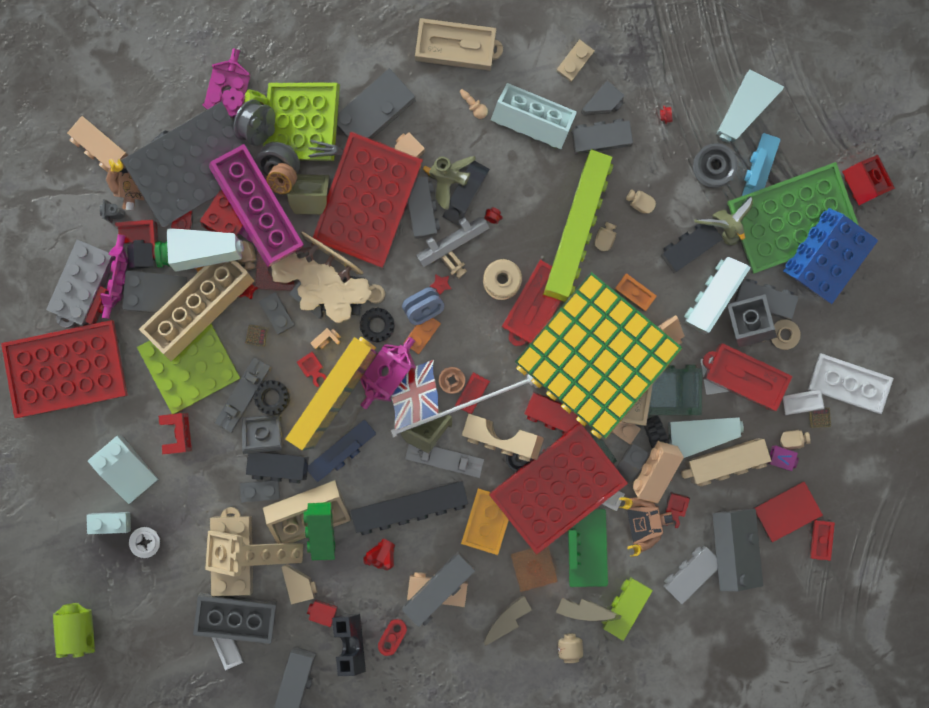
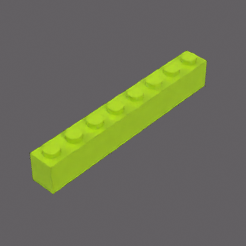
M590 150L543 295L566 302L568 297L575 291L576 286H573V282L580 275L581 268H578L580 261H584L587 252L584 250L585 244H589L592 233H589L590 227L595 226L597 220L595 211L600 209L603 201L600 195L601 192H605L608 181H605L607 175L611 174L614 164H611V156L594 150Z

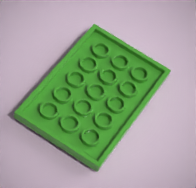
M836 162L727 202L733 215L747 197L751 196L753 198L752 208L742 220L745 239L741 240L752 273L779 265L793 258L798 246L807 239L809 231L820 221V216L828 208L844 214L858 225Z

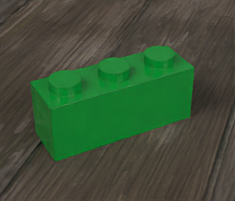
M331 502L308 503L307 511H304V523H308V526L305 527V536L309 538V541H307V553H311L312 561L335 560L336 545Z

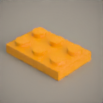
M478 488L461 544L498 555L509 520L489 496L490 492Z

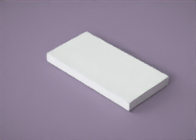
M820 353L808 390H821L822 395L877 414H882L894 378Z

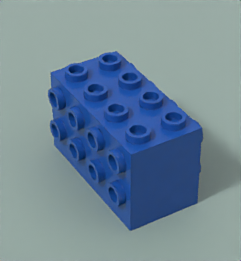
M828 208L820 216V221L809 231L807 239L798 246L796 254L788 260L783 271L815 295L832 304L876 245L878 239L844 214Z

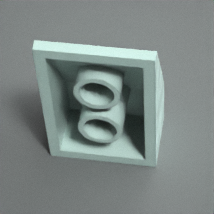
M122 435L116 436L88 460L95 471L128 504L158 480L157 476Z

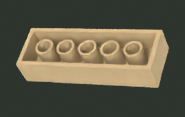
M236 260L204 266L139 330L172 361L242 294L254 280Z

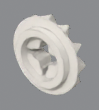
M141 527L131 534L129 547L134 555L140 558H148L158 551L160 538L157 532L150 527ZM143 535L146 540H152V542L147 544V550L144 545H137V543L143 541Z

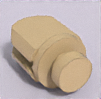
M631 189L626 197V200H631L630 205L641 213L652 212L656 205L654 198L643 191L638 190L635 194V191Z
M606 222V228L601 227L595 238V246L599 250L608 251L611 249L617 234L613 232V229H616V225Z
M242 241L244 251L241 252L242 259L238 260V263L245 265L244 269L246 271L255 269V264H252L257 261L254 246L250 242Z
M452 251L447 253L452 262L445 255L440 257L450 269L451 275L457 273L458 279L467 272L465 268L462 269L465 265L464 262L461 263Z
M802 430L786 431L780 438L781 446L787 450L800 449L804 447V442L810 444L809 432L803 435Z

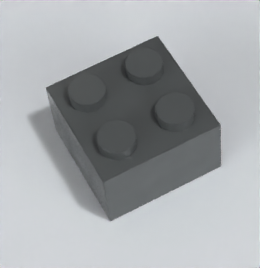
M766 294L727 304L739 347L777 338Z

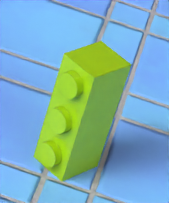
M632 577L624 581L621 586L622 593L619 597L616 596L611 604L613 607L611 611L621 615V619L601 622L603 623L602 628L623 641L653 591Z

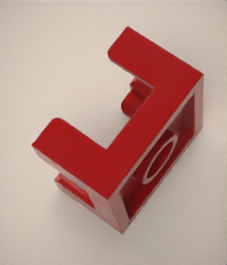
M188 413L158 416L160 425L175 424L174 434L175 439H177V443L162 445V455L192 451Z

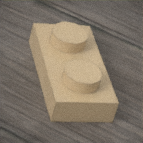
M579 39L556 71L572 82L593 55L594 50Z

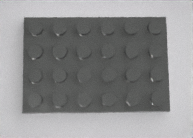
M222 102L121 159V162L161 227L168 225L213 198L222 190L209 169L211 161L245 144L253 160H255L245 141L236 137L233 127L234 122Z

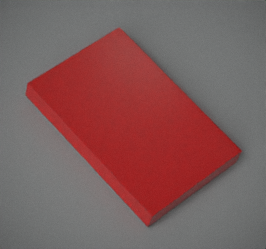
M805 481L753 508L756 509V515L772 543L823 516Z

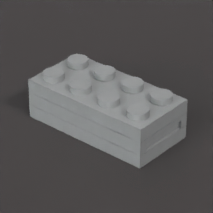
M78 239L46 309L57 314V323L65 328H70L75 323L83 326L88 325L85 322L86 316L99 287L105 286L111 272V264L116 259L114 256L108 255V252ZM63 318L68 319L69 322H65Z

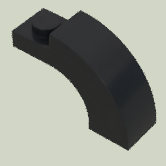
M473 161L465 172L470 173L469 180L464 186L458 184L450 199L449 209L445 210L442 217L458 226L460 225L458 220L465 216L490 171L489 168L477 161Z

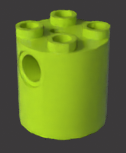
M70 603L63 605L57 612L53 613L56 658L67 657L68 654H72L73 657H82L85 654L95 652L92 609H85L79 603Z

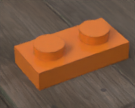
M627 273L615 287L617 292L643 311H646L657 297V295Z
M431 318L420 325H416L409 335L415 340L410 349L419 355L441 323Z

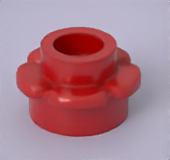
M663 106V110H660V119L665 121V124L673 122L671 107Z
M494 207L486 209L484 218L488 222L498 224L503 219L499 209Z

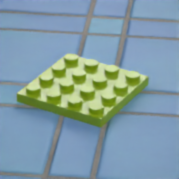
M268 83L267 105L272 107L275 112V132L263 143V147L270 142H280L291 146L299 160L334 161L335 155L310 158L308 155L324 153V151H311L308 148H325V146L311 143L310 140L335 145L340 84Z
M212 323L172 361L150 340L137 347L172 414L184 410L241 379Z

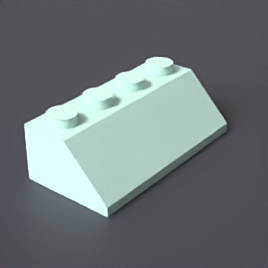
M507 83L497 101L491 120L518 133L528 135L535 140L545 142L552 147L562 149L577 112Z
M730 257L724 260L721 259L715 267L717 272L714 276L710 275L705 283L707 288L704 292L700 291L695 298L696 305L694 308L690 307L684 317L687 319L684 323L703 335L709 333L751 267Z

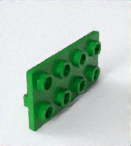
M605 509L593 510L568 530L570 587L608 586Z

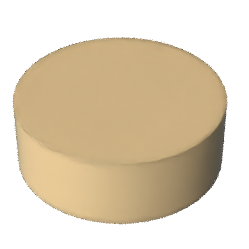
M371 285L369 287L372 294L368 301L373 304L381 303L385 299V290L380 285Z

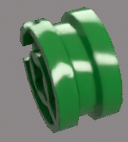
M167 240L163 243L162 241L155 242V260L158 268H163L164 265L171 267L168 263Z

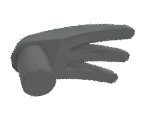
M310 140L311 143L325 146V148L309 147L308 149L311 151H324V153L308 155L310 158L332 155L341 156L343 154V149L336 145Z

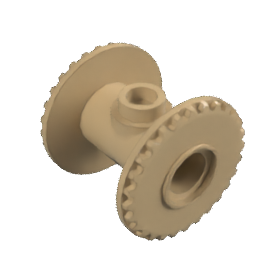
M496 260L484 272V288L495 299H509L518 292L521 286V271L510 260ZM499 276H505L508 282L505 284H500L497 281V278Z

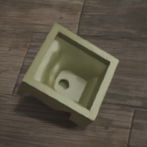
M297 174V181L288 193L289 206L294 214L323 213L327 204L329 175Z
M447 414L403 431L400 434L406 443L429 454L448 427H452V416Z

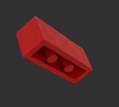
M534 391L524 412L528 420L535 423L538 420L545 423L544 426L549 429L555 430V428L563 430L562 434L564 435L580 423L576 420L578 415L573 411L569 414L561 407L562 403Z

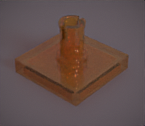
M548 546L537 555L532 548L510 554L521 592L558 582Z

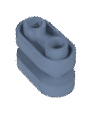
M428 287L405 299L402 309L411 324L420 325L440 314L444 309V303L437 291L432 287Z

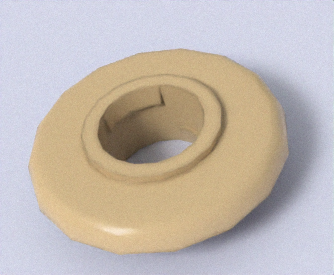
M780 320L774 324L777 338L771 340L777 348L789 350L798 344L800 330L793 321ZM783 329H788L791 333L788 340H783L780 336Z

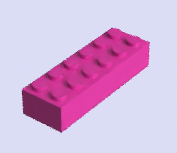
M245 144L210 162L209 169L267 267L303 247L304 244Z

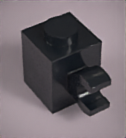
M134 240L133 244L127 246L128 269H144L153 266L152 243H145V240Z

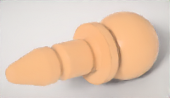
M461 89L462 98L471 105L469 110L473 111V115L477 119L485 118L488 114L487 107L484 104H480L479 100L475 101L468 92Z

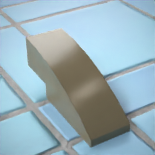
M524 595L513 601L495 619L483 640L485 646L518 628L519 624L516 619L532 611Z
M562 598L556 613L566 617L594 622L614 621L622 617L585 599H582L580 604H577L569 599Z

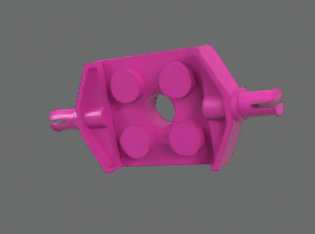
M233 48L229 61L212 64L213 70L205 102L202 104L204 108L209 109L219 102L223 103L222 91L225 87L235 88L237 91L243 92L244 97L242 101L244 102L251 75L239 65L240 50ZM224 105L231 118L236 116L241 107L237 106V109L230 110L228 106Z
M118 234L116 246L108 254L116 259L111 264L113 275L112 280H109L107 285L109 295L101 293L104 306L102 318L110 319L111 309L123 298L121 293L125 284L126 267L128 264V257L124 248L126 236Z
M409 336L403 346L401 344L400 346L385 344L360 378L366 392V398L360 406L367 410L374 400L392 401L390 399L391 395L411 367L416 368L409 353V349L415 342L414 339ZM388 367V374L386 376H382L381 372L383 368Z

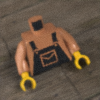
M620 497L619 500H624L625 505L619 508L627 509L633 544H636L628 546L627 549H634V554L630 555V557L638 556L641 552L652 548L661 540V535L664 533L662 526L673 524L672 513L660 514L659 506H655L654 502L638 499V497Z

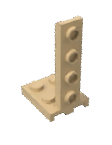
M208 531L205 570L230 576H241V566L302 563L303 543L243 545V536L219 531Z

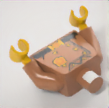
M110 159L109 164L111 167L106 177L107 184L114 196L123 197L122 209L134 210L135 199H145L121 160L118 159L117 164H115L113 159Z

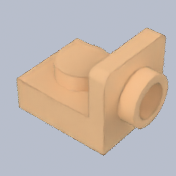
M326 328L310 344L315 349L319 347L323 349L330 342L328 339L331 337L339 345L341 343L339 341L341 336L334 328L331 331L329 328Z
M620 422L612 433L631 445L641 428L635 424Z

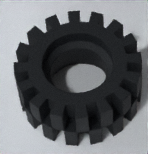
M379 307L371 308L361 317L360 331L365 338L372 342L386 341L394 332V319L385 309ZM381 318L384 321L385 326L381 332H373L370 329L372 319Z
M264 381L254 392L255 405L264 414L276 415L287 408L290 401V394L287 388L278 381ZM269 390H275L279 394V401L275 405H269L265 401V394Z
M656 415L648 418L644 429L651 447L654 448L658 441L669 444L668 436L659 416Z

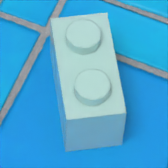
M130 512L92 513L87 515V534L127 533L131 531Z

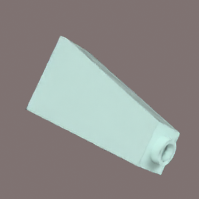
M749 70L717 132V135L720 136L719 138L727 143H730V141L734 142L783 90L784 86Z
M167 229L168 263L175 272L242 259L241 252L244 251L243 242L234 233Z
M740 417L668 422L669 444L678 446L685 458L741 437V433L744 431L743 421H740Z

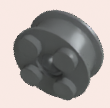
M257 100L245 102L235 116L233 127L236 137L240 140H247L253 146L263 144L275 132V112L272 107L262 105Z
M280 142L266 144L254 160L265 180L274 165L276 166L278 163L288 164L296 171V174L300 169V160L293 148Z
M720 143L709 144L702 148L693 162V172L697 180L711 188L721 187L728 183L734 177L738 167L735 153L728 146ZM712 161H717L719 163V170L712 169Z

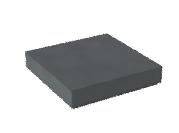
M280 414L242 418L243 454L282 450Z

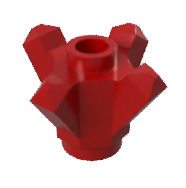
M382 539L377 546L369 550L366 556L363 557L364 564L369 566L372 564L378 569L383 568L388 571L394 567L395 544Z

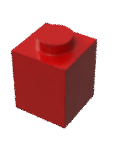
M316 599L314 604L310 603L307 614L310 616L308 620L331 627L332 618L335 617L338 606Z

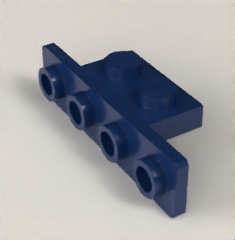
M363 420L308 465V472L316 482H319L334 469L338 471L345 465L344 461L349 456L353 459L361 452L359 448L374 437L376 432L366 420Z

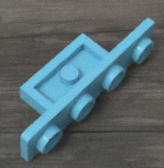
M766 133L761 135L757 150L751 156V168L745 174L744 180L746 183L741 196L765 188L780 138Z

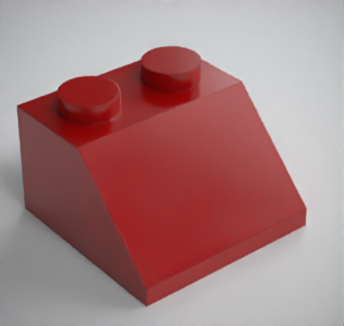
M879 155L863 160L842 171L845 182L850 186L853 198L857 201L858 205L895 189Z

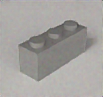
M700 546L697 547L692 553L693 557L689 561H683L678 567L680 570L675 575L673 573L670 574L664 581L666 583L664 587L681 604L718 569L717 557L706 546L702 548Z

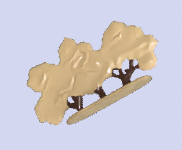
M301 232L302 237L311 244V247H302L299 251L271 265L273 281L288 283L292 280H300L301 285L297 290L298 295L302 298L300 301L301 310H314L319 304H324L326 315L335 323H341L343 320L350 319L352 311L350 304H363L372 294L369 290L368 280L364 278L352 279L349 273L350 270L360 275L363 272L344 257L308 234ZM317 249L329 255L328 260L324 264H318L314 261L313 253ZM301 252L309 253L304 258H297V254ZM335 259L346 266V269L337 273L331 266V262ZM344 277L347 278L346 283L342 282Z

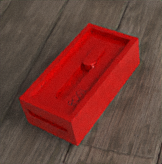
M542 260L538 262L501 327L509 332V341L514 346H522L526 342L530 344L550 321L561 300L543 295L552 266ZM514 336L520 338L521 341L516 340Z
M723 343L718 345L715 352L706 353L702 361L707 369L703 377L704 380L770 411H777L793 377Z

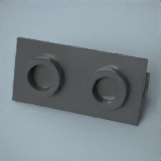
M103 199V204H100V216L109 223H113V219L125 217V210L119 208L116 204H112Z

